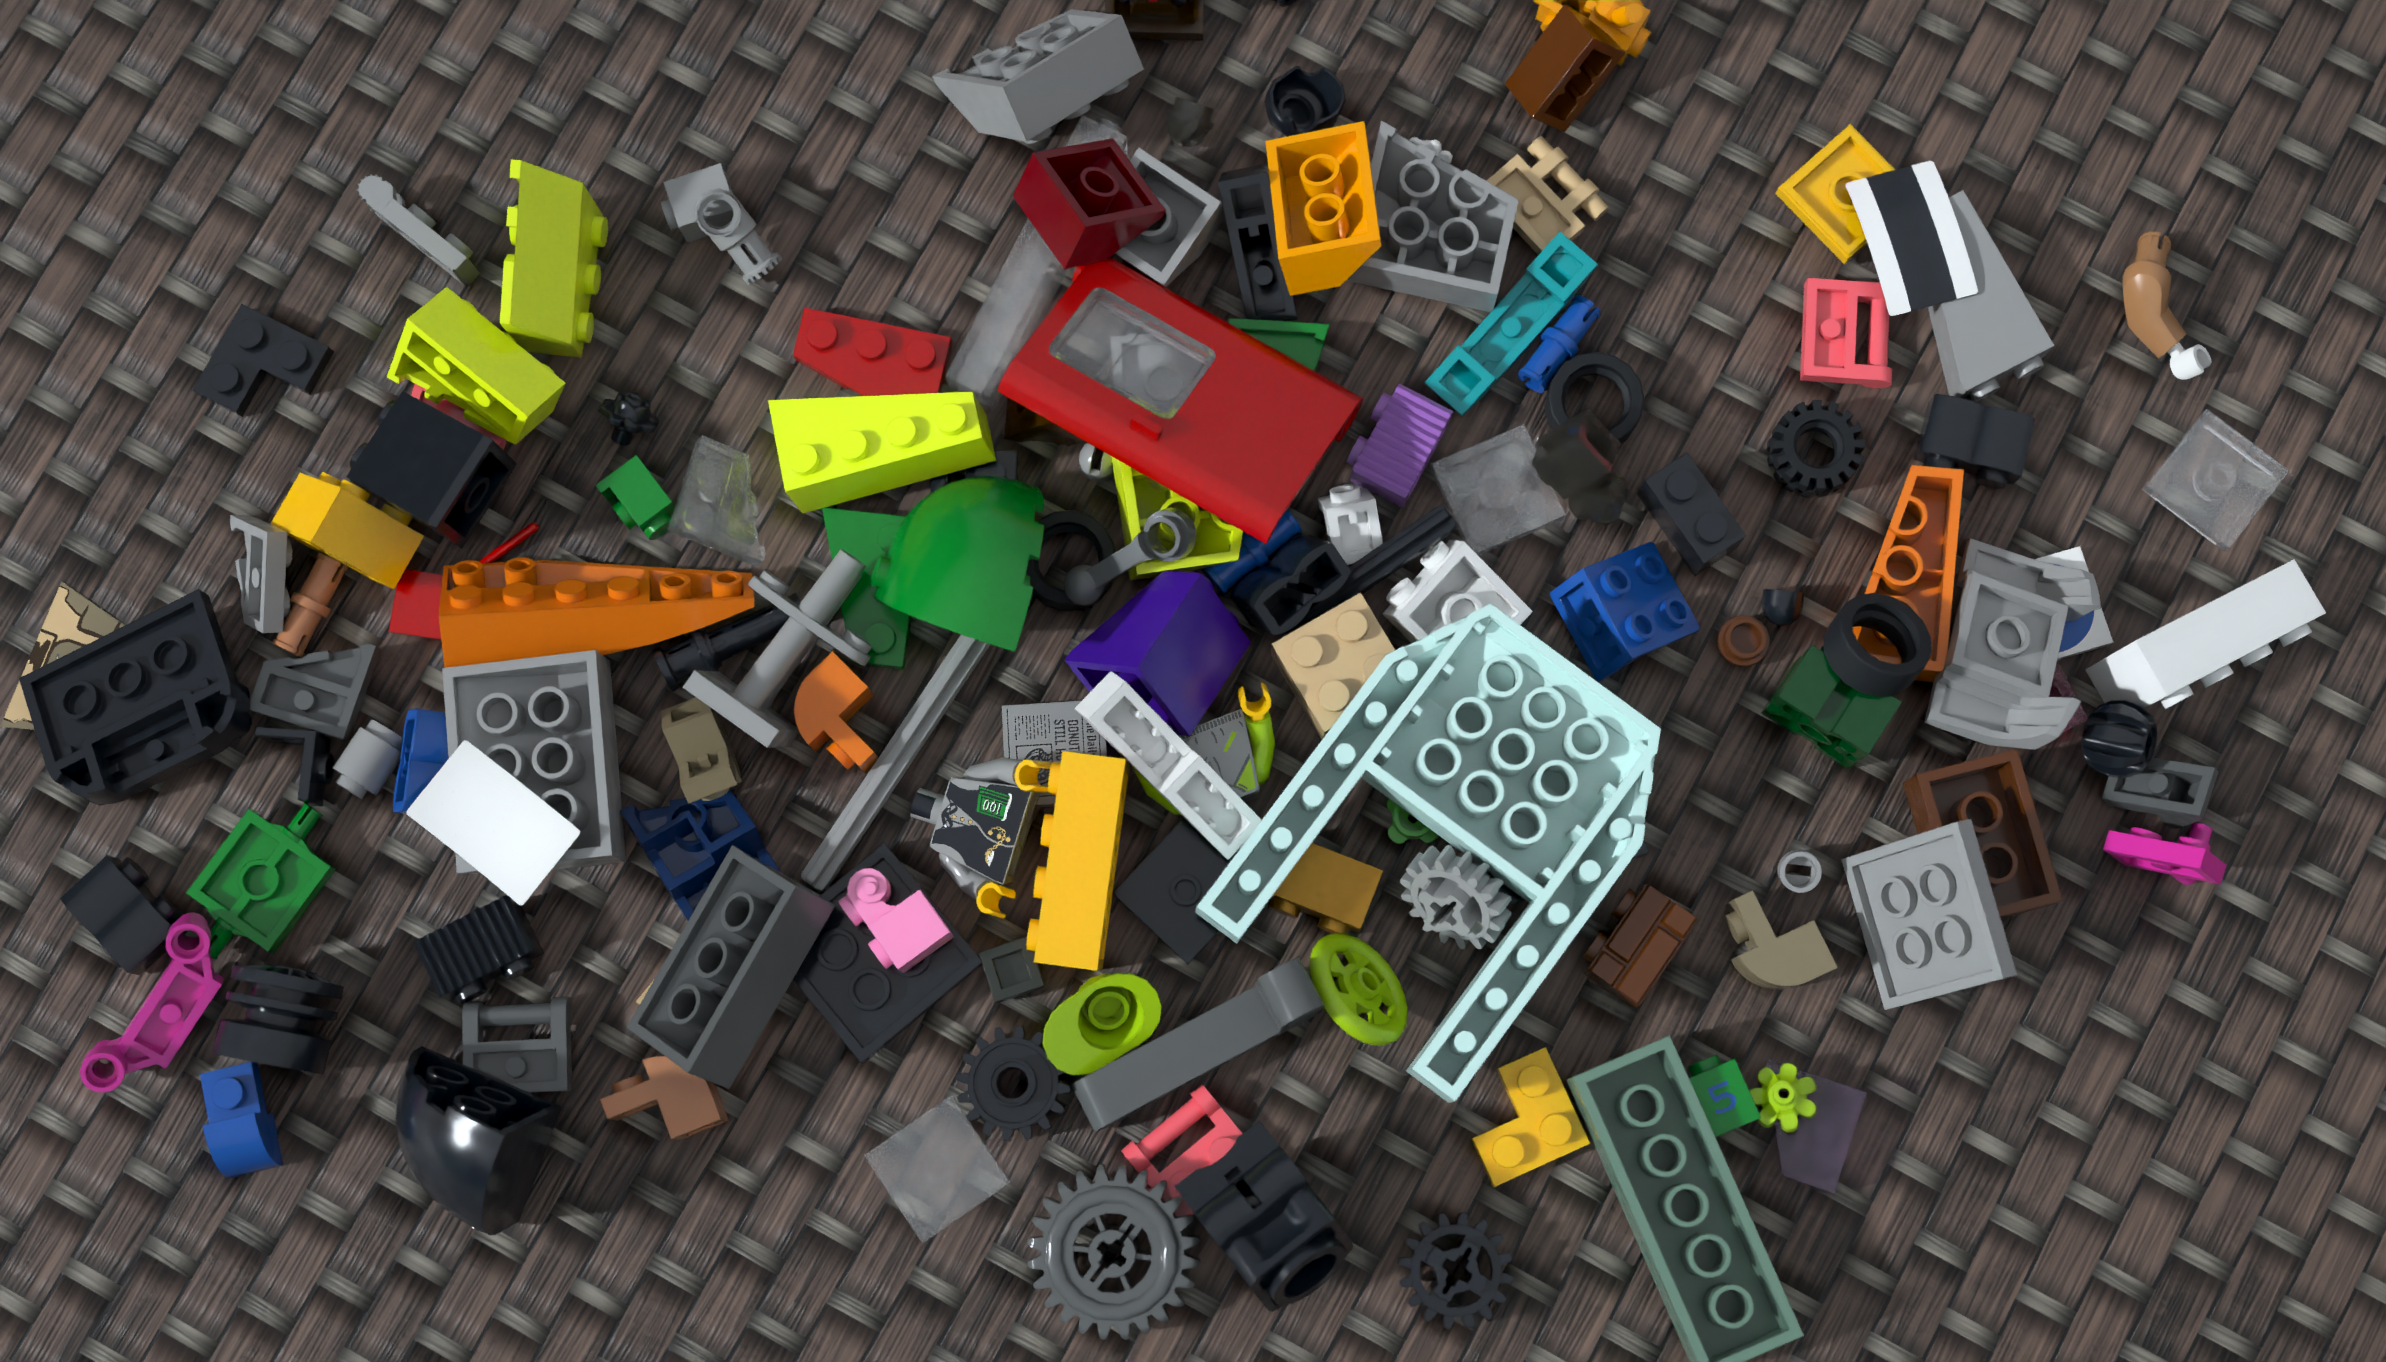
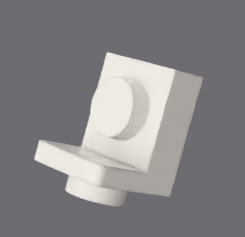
M1346 484L1330 489V495L1319 497L1318 504L1319 509L1324 514L1328 542L1333 543L1346 564L1350 565L1382 545L1383 541L1376 499L1367 488L1360 489V486L1357 484Z

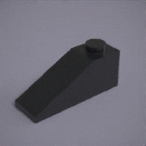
M1268 163L1222 172L1218 185L1246 319L1286 322L1297 320L1295 296H1290L1278 259Z

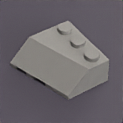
M1071 9L1018 34L1015 39L1017 46L1014 48L1009 46L993 51L987 49L972 56L976 66L959 74L951 73L947 68L932 77L939 89L979 133L1031 144L1049 136L1052 132L1051 127L1061 120L1073 119L1085 114L1091 108L1090 102L1098 97L1115 94L1125 89L1130 83L1128 79L1144 70L1122 15Z
M1381 121L1371 162L1382 246L1346 281L1492 312L1498 296L1519 199L1467 169L1462 171L1437 157V152L1421 143L1418 146L1397 134V129Z

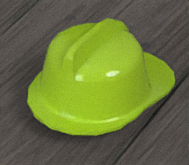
M1129 973L1101 974L1090 978L1080 986L1077 993L1063 1001L1051 1013L1043 1033V1046L1047 1058L1058 1070L1071 1075H1088L1110 1064L1129 1050L1139 1046L1153 1034L1160 1022L1162 1007L1157 991L1147 980Z

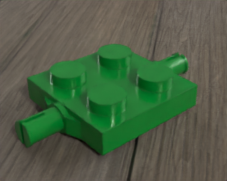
M304 803L303 807L286 828L273 824L256 811L248 809L186 892V894L205 906L212 918L217 922L211 929L210 947L212 958H218V955L234 934L248 937L267 952L275 953L335 872L336 868L316 855L308 842L304 840L320 817L323 816L319 811Z

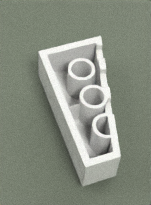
M2295 559L2135 640L2085 670L2104 703L2111 700H2127L2146 708L2161 701L2166 709L2194 694L2189 686L2190 684L2201 680L2204 687L2207 688L2233 674L2229 666L2230 663L2240 659L2243 666L2247 667L2270 655L2273 651L2268 643L2279 638L2283 647L2312 633L2307 623L2326 612Z

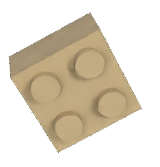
M1361 592L1271 644L1273 660L1321 740L1386 654L1395 651Z

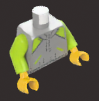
M1261 682L1263 695L1258 701H1247L1242 686L1238 690V699L1242 709L1196 726L1190 736L1178 735L1244 802L1258 797L1259 786L1269 779L1276 746L1271 715L1268 712L1271 706V697L1266 684ZM1132 766L1145 793L1172 814L1181 815Z

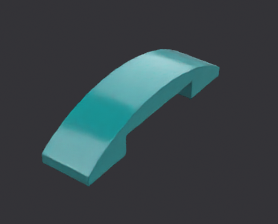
M1559 232L1526 268L1525 275L1461 346L1458 345L1425 381V385L1463 417L1536 341L1597 268L1598 264L1563 233Z

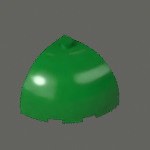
M977 476L954 481L930 493L909 512L894 536L887 558L879 556L871 577V585L877 587L874 595L884 604L905 614L952 632L1015 652L1033 591V587L1030 586V576L1026 575L1028 561L1031 559L1038 560L1041 553L1044 525L1034 520L1035 511L1042 513L1044 509V499L1041 490L1038 487L1005 477Z

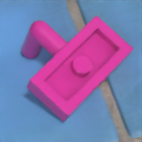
M2192 823L2188 837H2179L2178 843L2163 841L2161 835L2142 828L2132 827L2129 834L2109 830L2103 847L2104 851L2125 866L2169 874L2184 885H2191L2197 880L2221 885L2227 866L2210 852L2209 840L2213 829L2200 823Z

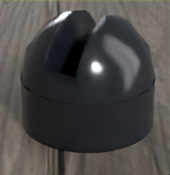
M1763 589L1762 610L1765 617L1771 623L1779 626L1789 625L1800 617L1804 603L1803 592Z

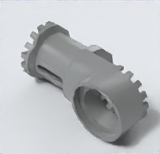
M721 188L711 189L703 193L698 199L695 212L696 221L700 229L709 235L720 251L726 250L744 273L742 280L746 285L759 280L762 277L760 272L766 275L768 273L766 268L770 271L782 260L778 252L772 253L754 230L756 226L755 221L730 191ZM721 199L731 205L733 217L727 225L715 227L706 221L703 211L710 201ZM743 244L746 245V247L750 250V252L756 259L752 258V256L749 254V252L746 250Z

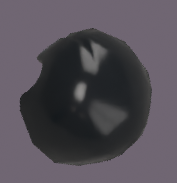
M1295 66L1283 76L1274 79L1264 99L1270 124L1286 136L1332 128L1346 101L1343 84L1331 70L1323 67L1317 72L1309 73L1303 71L1300 66Z

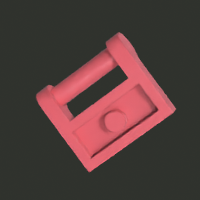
M1807 278L1804 283L1800 380L1859 384L1868 388H1887L1892 386V369L1887 367L1889 313L1881 284L1876 282ZM1857 302H1865L1870 305L1867 365L1855 364Z
M1202 1083L1189 1093L1193 1098L1137 1144L1131 1141L1121 1150L1138 1173L1144 1169L1148 1170L1147 1184L1151 1189L1162 1180L1167 1181V1187L1162 1196L1164 1201L1180 1196L1175 1188L1177 1184L1195 1170L1207 1167L1221 1159L1231 1149L1236 1139L1243 1134ZM1206 1114L1215 1127L1159 1173L1150 1160ZM1184 1199L1174 1212L1176 1217L1194 1214Z

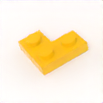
M1546 1047L1496 1069L1518 1118L1471 1139L1493 1187L1590 1144Z

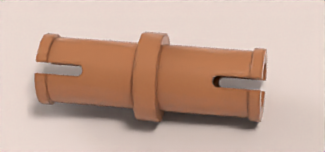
M322 553L317 554V559L300 592H293L290 602L294 604L283 623V633H278L276 639L272 642V644L299 657L304 656V651L321 618H328L331 609L327 606L344 573L349 568Z

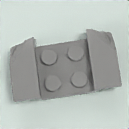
M1970 538L1966 541L1956 586L1962 587V592L1944 669L1934 678L1924 723L1986 745L2037 749L2059 737L2081 700L2071 697H2049L2065 622H2074L2087 613L2101 608L2096 580L2092 573L2082 569L2068 568L2038 561Z

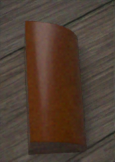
M1564 4L1506 81L1505 85L1531 118L1565 132L1625 52L1599 26Z

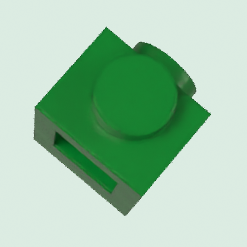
M637 455L595 485L610 504L619 499L618 502L612 505L614 511L629 530L638 525L649 540L658 539L667 533L675 523L673 519L681 514Z

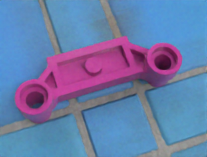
M186 913L172 924L166 938V950L173 959L123 1035L114 1040L100 1041L85 1055L80 1069V1077L84 1085L90 1090L101 1093L112 1091L121 1084L125 1074L155 1064L166 1069L221 987L224 977L214 972L210 947L211 931L207 920L202 915ZM187 930L194 931L198 936L188 937L183 932ZM107 1059L111 1061L112 1064H104L99 1060Z

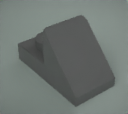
M2152 758L2147 768L2139 774L2128 778H2113L2109 776L2101 799L2109 807L2158 815L2169 828L2178 829L2204 819L2219 771L2215 767Z

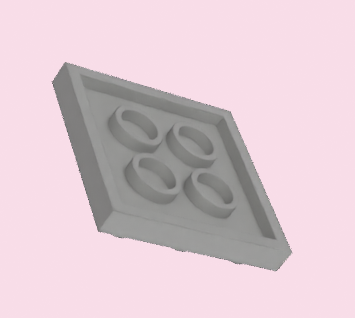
M1971 819L1948 824L1841 859L1884 1010L2017 975Z

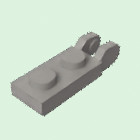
M370 174L368 177L365 176L363 180L360 179L361 183L358 184L359 189H357L358 195L364 203L368 204L367 206L374 214L464 286H469L476 279L480 272L469 260L473 251L452 233H449L445 239L432 230L436 222L415 204L406 209L405 200L382 177L379 178L377 174L375 176Z

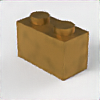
M1312 843L1272 896L1269 908L1292 918H1298L1300 911L1320 918L1317 927L1330 933L1348 934L1350 930L1359 934L1383 870Z

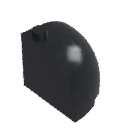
M421 1046L411 1053L397 1094L396 1128L398 1141L410 1171L420 1186L435 1202L470 1227L488 1235H496L519 1222L562 1107Z

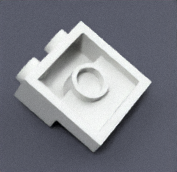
M1449 540L1446 544L1443 541L1438 542L1423 554L1420 563L1424 566V569L1413 581L1405 578L1391 589L1386 597V600L1391 605L1385 610L1383 615L1411 643H1414L1430 635L1433 631L1447 624H1452L1490 603L1519 625L1533 611L1464 541Z

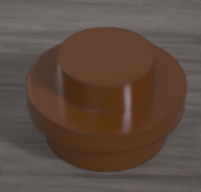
M1739 615L1729 619L1721 627L1717 644L1725 660L1736 666L1747 667L1758 663L1766 655L1770 638L1766 627L1758 619L1752 616Z

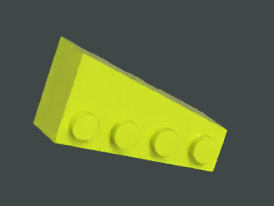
M973 392L768 400L784 489L802 513L996 461L987 415Z

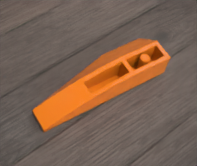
M525 557L513 558L507 562L480 563L475 560H465L454 565H445L443 567L439 606L444 666L448 668L596 650L602 655H608L658 643L707 627L755 607L754 590L748 585L753 576L752 573L730 570L712 571L555 560L534 561Z

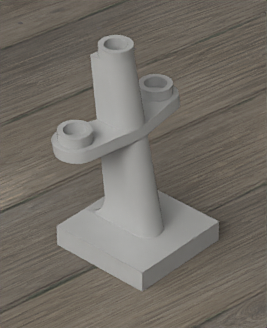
M840 549L799 605L785 595L790 587L778 577L766 570L762 572L760 577L754 575L748 585L790 617L739 685L719 671L694 670L683 688L765 747H790L799 734V730L791 722L772 710L771 706L783 685L817 638L820 637L863 666L871 658L868 652L873 646L864 638L850 629H847L843 635H840L827 626L863 576L861 573L866 565L845 550Z

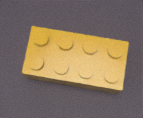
M1062 751L1061 763H1051L1048 793L1056 796L1054 815H1044L1041 832V845L1049 847L1047 867H1037L1033 893L1034 898L1042 899L1040 919H1030L1026 950L1035 951V963L1096 971L1103 970L1130 764L1126 759Z

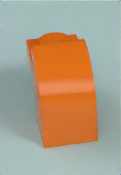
M832 651L807 675L798 689L794 705L797 728L814 752L831 739L833 742L826 749L847 770L856 764L866 774L878 759L875 752L846 724L874 695L869 687Z

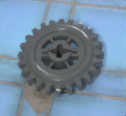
M1100 1164L1096 1170L1095 1182L1090 1180L1084 1170H1079L1076 1173L1077 1190L1065 1181H1060L1058 1183V1190L1063 1201L1060 1202L1051 1197H1045L1043 1205L1051 1217L1038 1215L1032 1219L1033 1224L1044 1232L1041 1236H1033L1027 1240V1244L1030 1247L1041 1251V1255L1030 1259L1027 1265L1032 1269L1044 1271V1275L1037 1279L1033 1286L1036 1289L1050 1288L1052 1290V1293L1044 1303L1045 1307L1050 1308L1060 1303L1064 1305L1060 1316L1062 1323H1066L1075 1315L1080 1317L1079 1332L1081 1334H1085L1092 1323L1098 1325L1099 1336L1103 1340L1108 1337L1112 1326H1116L1121 1338L1127 1340L1130 1336L1131 1323H1135L1144 1334H1148L1151 1330L1150 1315L1166 1323L1169 1321L1170 1315L1164 1304L1168 1303L1176 1307H1182L1185 1304L1184 1298L1175 1288H1192L1195 1285V1280L1185 1274L1183 1269L1199 1266L1200 1258L1185 1253V1250L1197 1245L1200 1237L1198 1235H1186L1182 1231L1193 1222L1194 1216L1189 1214L1176 1217L1174 1212L1183 1201L1182 1196H1176L1164 1201L1162 1196L1167 1187L1166 1180H1162L1152 1189L1147 1188V1169L1142 1170L1134 1182L1129 1181L1126 1164L1120 1165L1114 1179H1110L1106 1166ZM1106 1213L1122 1214L1127 1216L1123 1224H1111L1108 1226L1102 1215ZM1092 1218H1095L1100 1232L1092 1239L1091 1244L1076 1243L1082 1227ZM1133 1224L1135 1226L1123 1242L1125 1246L1122 1248L1121 1253L1125 1258L1118 1256L1114 1261L1110 1260L1097 1279L1094 1280L1092 1276L1107 1258L1105 1254L1108 1251V1246L1105 1243L1112 1244L1116 1239L1119 1240L1129 1226ZM1142 1228L1147 1233L1151 1244V1253L1140 1250V1242L1137 1235ZM1075 1251L1088 1253L1091 1267L1085 1275L1079 1269L1075 1258ZM1137 1259L1151 1261L1145 1277L1135 1286H1132L1128 1271ZM1106 1277H1120L1125 1289L1121 1291L1104 1290L1099 1286Z

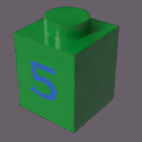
M1716 1054L1688 1066L1692 1075L1689 1077L1690 1082L1715 1137L1761 1118L1735 1059L1721 1063Z

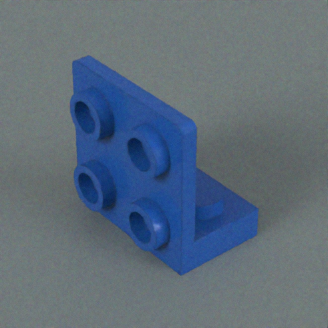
M1653 542L1645 543L1587 566L1549 593L1597 682L1613 676L1639 657L1688 637L1700 629L1696 618Z

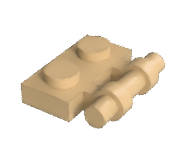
M1542 136L1534 140L1527 149L1538 161L1532 168L1517 154L1486 180L1519 199L1513 229L1538 255L1559 232L1563 233L1571 241L1583 232L1585 225L1574 214L1577 210L1583 208L1594 221H1597L1609 209V206L1597 195L1599 192L1598 187L1590 179L1584 181L1567 163L1569 157L1560 147L1553 148ZM1553 177L1566 190L1568 195L1561 200L1544 182L1547 178Z

